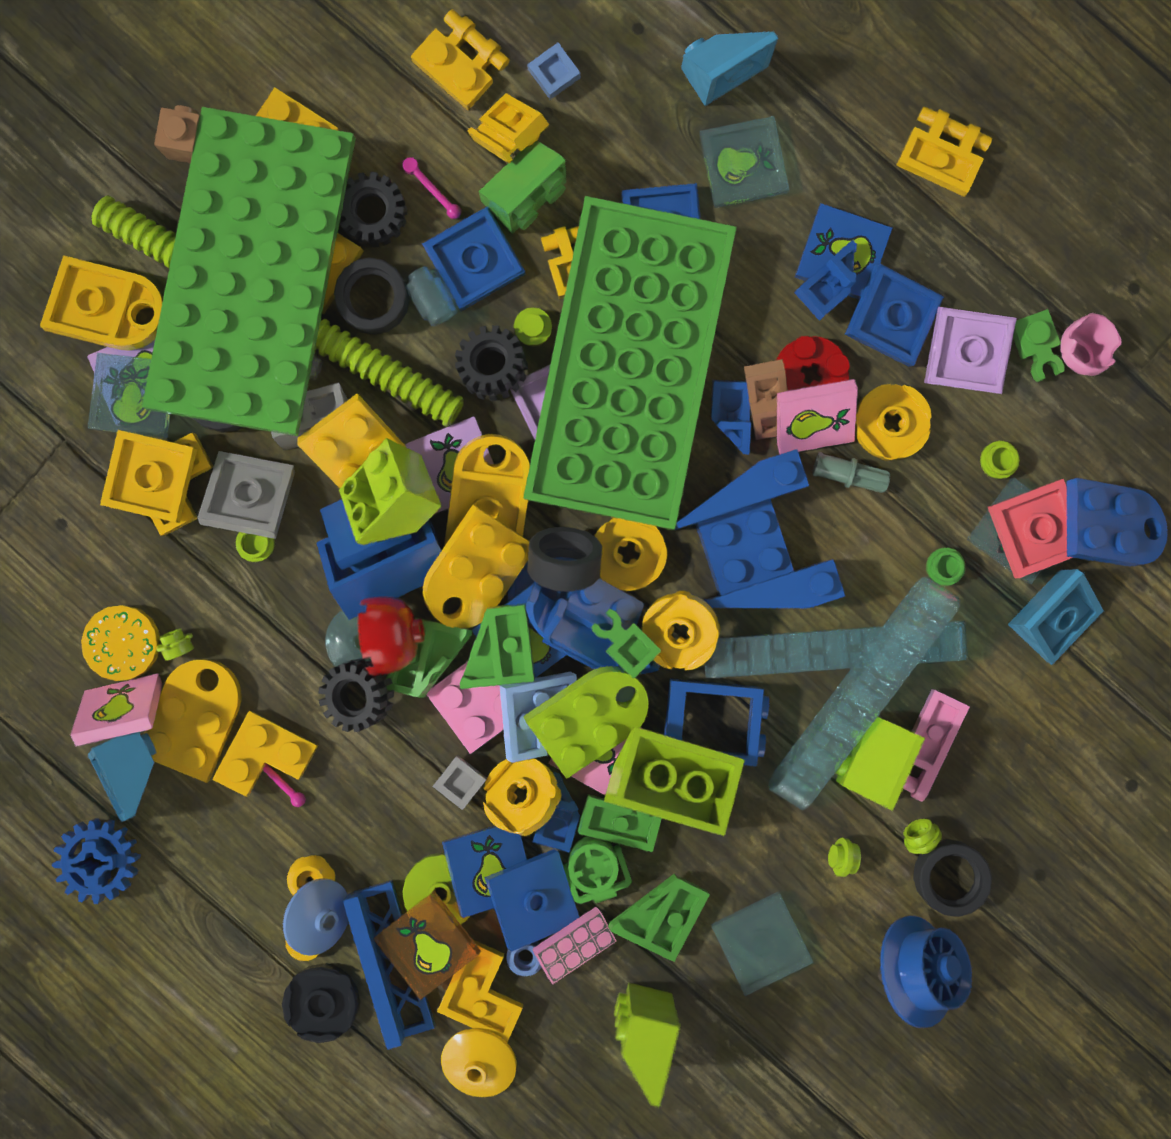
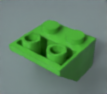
M536 141L522 152L520 151L510 163L500 170L479 191L481 202L486 207L488 206L489 210L512 234L519 227L525 230L538 217L539 214L536 211L546 201L552 204L565 191V159L549 147Z

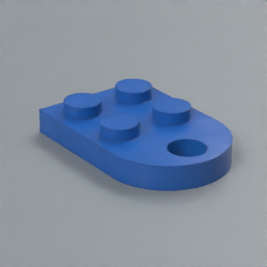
M1081 478L1067 481V557L1132 567L1151 563L1162 554L1167 542V523L1160 505L1151 495L1139 489ZM1145 522L1150 528V538L1147 537L1144 531Z

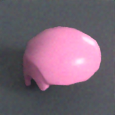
M1090 313L1074 321L1064 331L1060 344L1062 359L1077 374L1096 376L1116 362L1112 358L1115 350L1121 345V337L1115 325L1104 315Z

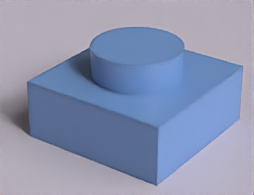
M556 43L527 64L529 72L550 100L581 78L579 70L559 43Z

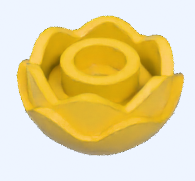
M318 855L298 858L291 865L287 875V884L292 895L308 883L307 877L309 876L314 880L326 878L335 881L334 870L323 857Z

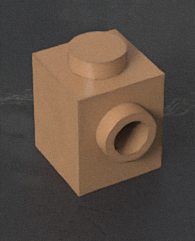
M181 105L175 106L174 110L161 108L154 146L167 159L191 163L200 118L198 111Z

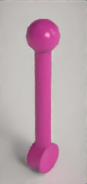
M411 157L405 159L403 162L405 172L416 176L447 209L448 217L451 219L459 218L461 208L456 204H451L418 169L419 166L416 159Z
M266 763L263 771L291 798L292 805L295 807L303 806L306 800L304 794L295 792Z

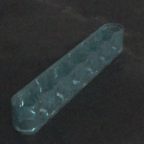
M926 576L914 584L776 768L769 782L770 791L801 810L809 807L954 617L960 605L959 597Z
M965 621L723 637L718 638L715 651L705 662L706 678H722L968 660Z

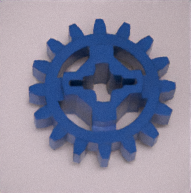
M99 818L90 820L88 826L84 822L74 825V832L68 831L61 836L66 844H60L54 848V852L61 855V859L53 862L52 867L61 868L62 874L55 880L57 883L68 882L69 885L64 892L67 895L75 890L78 891L79 902L87 900L90 895H92L94 904L102 902L105 896L112 900L119 896V890L125 891L131 886L127 878H132L139 872L138 869L131 866V863L141 858L140 854L131 853L130 850L137 841L136 839L125 840L124 836L128 831L126 827L115 831L114 820L105 822L102 827ZM85 838V842L82 843V851L74 854L78 844ZM94 856V859L101 860V862H108L100 866L98 862H92V860L85 859ZM114 868H119L115 878L108 883V879L111 878L110 871Z

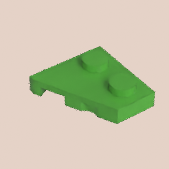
M526 603L488 607L471 650L465 672L461 678L460 689L534 682L535 672Z
M422 619L425 640L418 643L417 654L409 665L400 671L387 674L386 679L391 678L393 683L386 686L387 690H394V692L414 697H425L469 640L472 630L458 627L451 628L439 622Z
M673 874L610 921L608 928L611 932L675 962L710 894L707 890Z

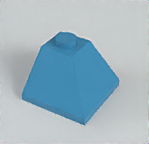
M774 32L716 34L706 41L704 38H700L686 48L681 69L706 106L767 68L778 37Z
M140 732L115 737L92 748L88 753V757L120 822L135 816L154 764L151 756L156 754V750L147 733L140 735Z

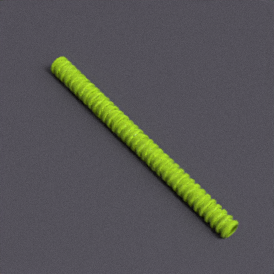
M110 195L103 197L97 202L92 212V224L94 226L102 227L103 231L108 234L113 233L115 238L123 239V242L127 245H133L138 251L143 250L145 255L148 257L154 256V260L159 263L164 262V265L170 268L176 238L175 232L167 231L162 225L156 226L154 220H146V216L141 213L136 214L133 208H126L124 203L116 202ZM327 319L320 321L315 350L318 349L321 356L329 355V360L333 363L339 361L340 367H350L349 371L351 373H360V378L363 380L369 378L372 385H381L380 389L384 392L390 390L391 396L394 398L400 396L403 403L411 402V407L415 410L420 407L424 415L430 413L433 420H442L443 426L448 427L453 424L462 409L463 397H453L451 390L445 392L442 390V385H432L433 381L430 378L424 380L421 373L413 374L412 368L409 366L401 367L402 363L398 360L392 362L391 356L388 354L382 356L381 351L377 348L371 350V345L367 342L361 344L360 338H350L351 334L348 331L340 332V327L337 325L331 327Z

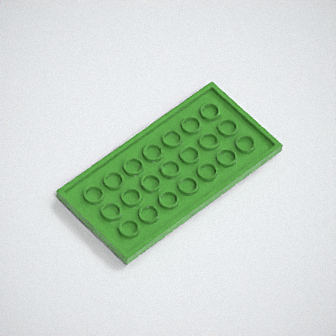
M207 107L201 108L142 403L144 409L298 437L356 138L353 133Z
M585 196L523 499L675 530L736 232L735 226Z

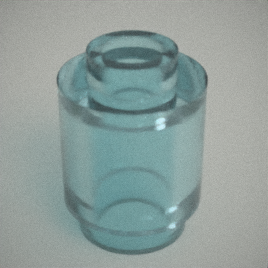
M426 266L409 275L408 279L410 282L406 285V291L423 320H428L432 327L446 322L458 312L454 305L456 300L438 269L429 270Z

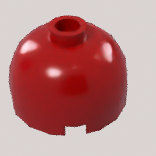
M379 596L361 600L360 605L367 607L365 613H358L360 648L363 658L371 657L374 666L367 667L368 673L375 676L400 671L412 662L417 654L418 643L425 640L422 619H415L412 609L402 600L394 597Z

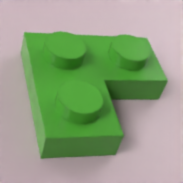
M587 794L578 827L579 834L653 852L662 818L604 802L605 798Z

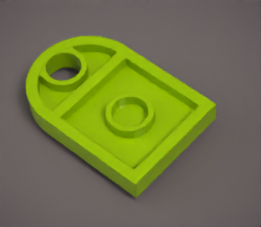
M605 666L590 671L523 717L567 779L626 740L633 727L640 728L647 716L649 703L646 690L637 677L632 679L621 667ZM631 686L635 689L634 695L630 700L626 702L616 700V694L621 688Z

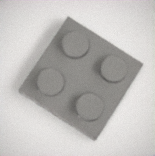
M219 451L198 515L200 525L276 539L295 474L294 465Z

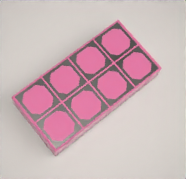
M595 907L532 950L546 976L554 984L616 942V939L609 930L601 911Z

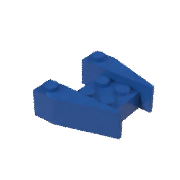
M797 449L758 462L676 523L675 530L696 525L718 592V596L704 600L711 608H811L845 597L834 560H826L794 571L771 499L809 486Z

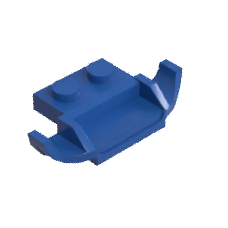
M598 579L594 585L583 590L566 592L564 599L560 598L557 601L546 597L541 592L542 587L534 584L526 603V612L535 630L543 637V643L592 669L605 666L620 667L605 652L613 643L609 639L597 637L593 633L591 626L596 623L602 630H610L613 622L605 614L608 609H612L619 614L621 627L625 631L633 623L637 626L644 606L643 602L601 579ZM652 660L638 675L658 671L660 665Z

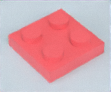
M1064 479L1056 480L988 507L1014 578L1027 576L1073 558L1067 557V486Z

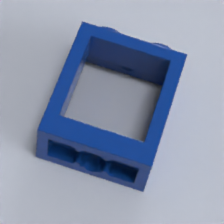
M669 678L664 736L682 741L686 692L750 698L746 753L718 752L744 759L743 765L757 766L758 757H764L766 736L765 734H760L761 719H767L769 712V696H763L764 689L756 686Z

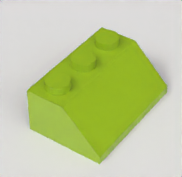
M633 727L614 763L604 802L725 836L745 760Z
M628 982L626 993L619 992L615 1005L616 1039L621 1040L622 1056L651 1105L659 1107L679 1031L672 993Z

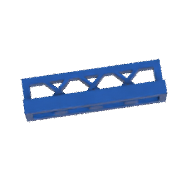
M390 880L349 893L343 900V904L387 1050L402 1046L405 1037L434 1029L435 1021L421 974L414 966V951L409 936H401L396 927H406L393 881ZM386 892L390 909L385 918L370 911L366 897ZM391 914L393 915L395 924L388 921ZM373 921L380 924L377 933ZM384 927L399 935L401 945L395 955L380 946L378 938ZM402 950L404 951L406 961L399 958ZM384 958L391 961V964L389 965L388 969ZM395 964L410 971L412 981L406 991L391 983L389 974ZM413 986L415 988L417 997L410 994ZM395 994L402 998L399 1005L397 1003ZM406 1000L421 1008L424 1021L404 1026L400 1011Z

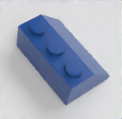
M431 518L417 532L411 533L412 538L341 570L335 560L329 537L316 542L329 591L348 620L357 617L358 613L366 612L367 606L360 605L361 600L364 598L379 596L397 598L423 586L427 572L444 548Z

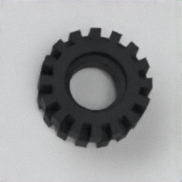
M364 172L359 173V179L355 181L350 177L347 180L348 186L345 191L340 225L353 241L357 240L360 245L366 246L368 243L372 247H379L380 242H384L385 245L391 243L390 238L392 236L397 238L401 234L400 227H405L407 222L405 219L407 207L398 186L392 183L390 178L385 175L382 178L379 177L377 172H371L370 176H366ZM374 196L385 202L386 212L380 221L372 224L365 223L359 219L357 209L363 199Z
M492 325V332H489L486 326L479 327L481 334L478 336L472 330L468 333L470 341L467 342L462 339L459 343L462 351L456 350L455 353L458 361L455 362L458 375L471 394L476 393L480 399L485 400L486 395H488L491 401H497V394H502L504 399L510 397L508 390L512 388L516 393L520 389L518 381H525L526 374L524 370H528L526 356L516 336H512L511 331L505 328L502 333L500 327ZM490 352L502 353L506 361L501 371L493 375H484L479 372L478 362L485 354Z
M365 658L350 660L330 669L329 674L324 675L321 680L325 685L319 687L318 693L325 694V697L319 700L320 707L327 705L329 710L323 712L326 719L334 716L335 719L331 724L335 727L343 724L342 731L349 732L354 729V732H359L383 720L388 715L386 712L392 709L393 703L388 700L394 697V690H387L386 687L393 684L391 678L384 680L382 675L372 676L368 673L367 667H374L372 660L365 662ZM350 681L359 683L366 693L367 703L363 709L356 708L348 699L347 685Z

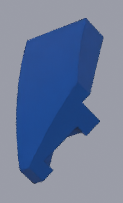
M854 240L850 241L794 292L819 321L851 293V287L856 283L854 253L857 250V244Z
M712 380L711 419L743 454H749L751 422L746 381Z
M554 772L557 787L561 790V801L556 806L548 822L535 831L532 842L569 853L580 814L578 807L563 783L562 777L559 773Z

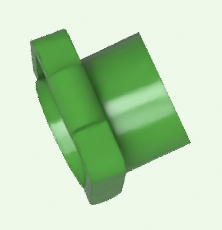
M589 836L581 838L571 848L568 863L563 864L573 899L579 904L592 900L597 904L617 897V891L629 887L632 883L620 844L613 847L606 840ZM618 857L625 880L613 884L617 879L619 871ZM577 888L587 894L579 896Z

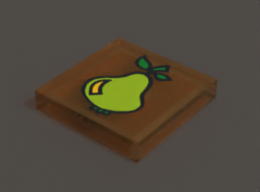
M434 890L373 938L420 1000L481 953L479 947Z

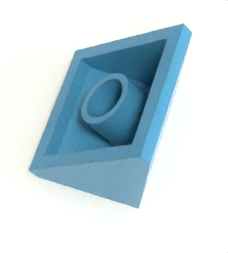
M1078 569L1059 570L1008 625L1045 661L1053 665L1104 610L1084 573Z

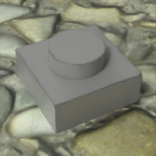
M457 755L432 787L463 810L486 781L487 777Z

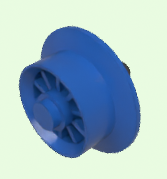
M918 916L901 917L889 927L882 944L881 967L878 969V978L883 982L885 992L892 1007L906 1023L917 1028L932 1027L944 1018L948 1010L961 1007L969 996L972 984V969L967 950L954 932L946 928L935 929L928 921Z

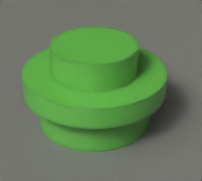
M952 548L937 549L927 559V574L936 584L944 586L953 585L963 577L965 561L962 555Z

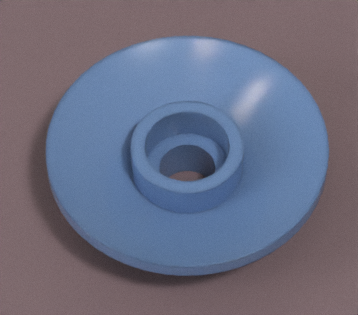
M321 878L306 883L293 895L288 903L283 919L284 936L288 945L293 950L303 955H317L330 949L340 939L348 924V917L343 904V900L348 894L343 886L331 879Z

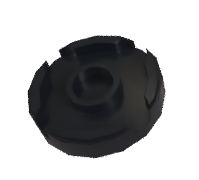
M328 964L308 966L298 972L285 989L282 1001L284 1019L288 1026H291L297 1032L296 1035L303 1040L315 1043L334 1041L350 1028L357 1017L360 1004L358 988L350 975L337 966Z

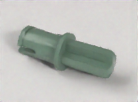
M822 452L818 453L812 476H820L842 482L846 488L853 485L879 493L886 492L890 483V473L888 471L859 464L855 458L848 461L823 454Z

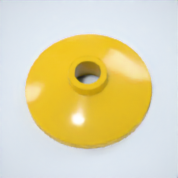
M466 1029L454 1034L445 1044L441 1055L442 1070L448 1081L461 1092L476 1097H490L506 1090L512 1083L517 1069L516 1057L511 1046L496 1033L485 1029Z

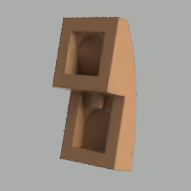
M782 359L744 366L756 440L777 436V393L787 391L785 368Z

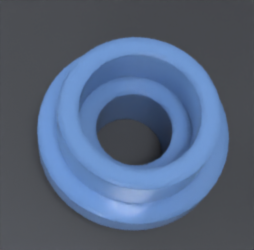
M536 941L512 952L508 949L506 958L509 968L520 976H531L537 973L542 967L532 949L540 943ZM522 950H529L533 954V958L530 961H522L519 958V953Z

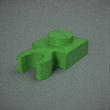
M1047 309L1017 320L1013 339L1021 360L1032 356L1031 374L1036 382L1046 379L1043 372L1044 364H1049L1055 375L1064 372L1063 361L1057 355H1054L1051 350L1059 346L1061 342L1049 310Z
M608 609L605 614L611 618L613 622L612 628L604 631L599 625L594 623L591 629L597 637L609 639L613 643L605 652L634 679L661 650L634 623L625 631L621 627L619 614L612 609Z

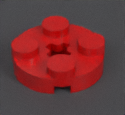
M801 336L787 344L776 358V360H783L787 391L849 380L850 365L848 358L843 355L837 345L822 337ZM813 365L818 368L817 374L820 375L819 382L813 380L810 384H806L804 382L805 375L801 373V368H809Z

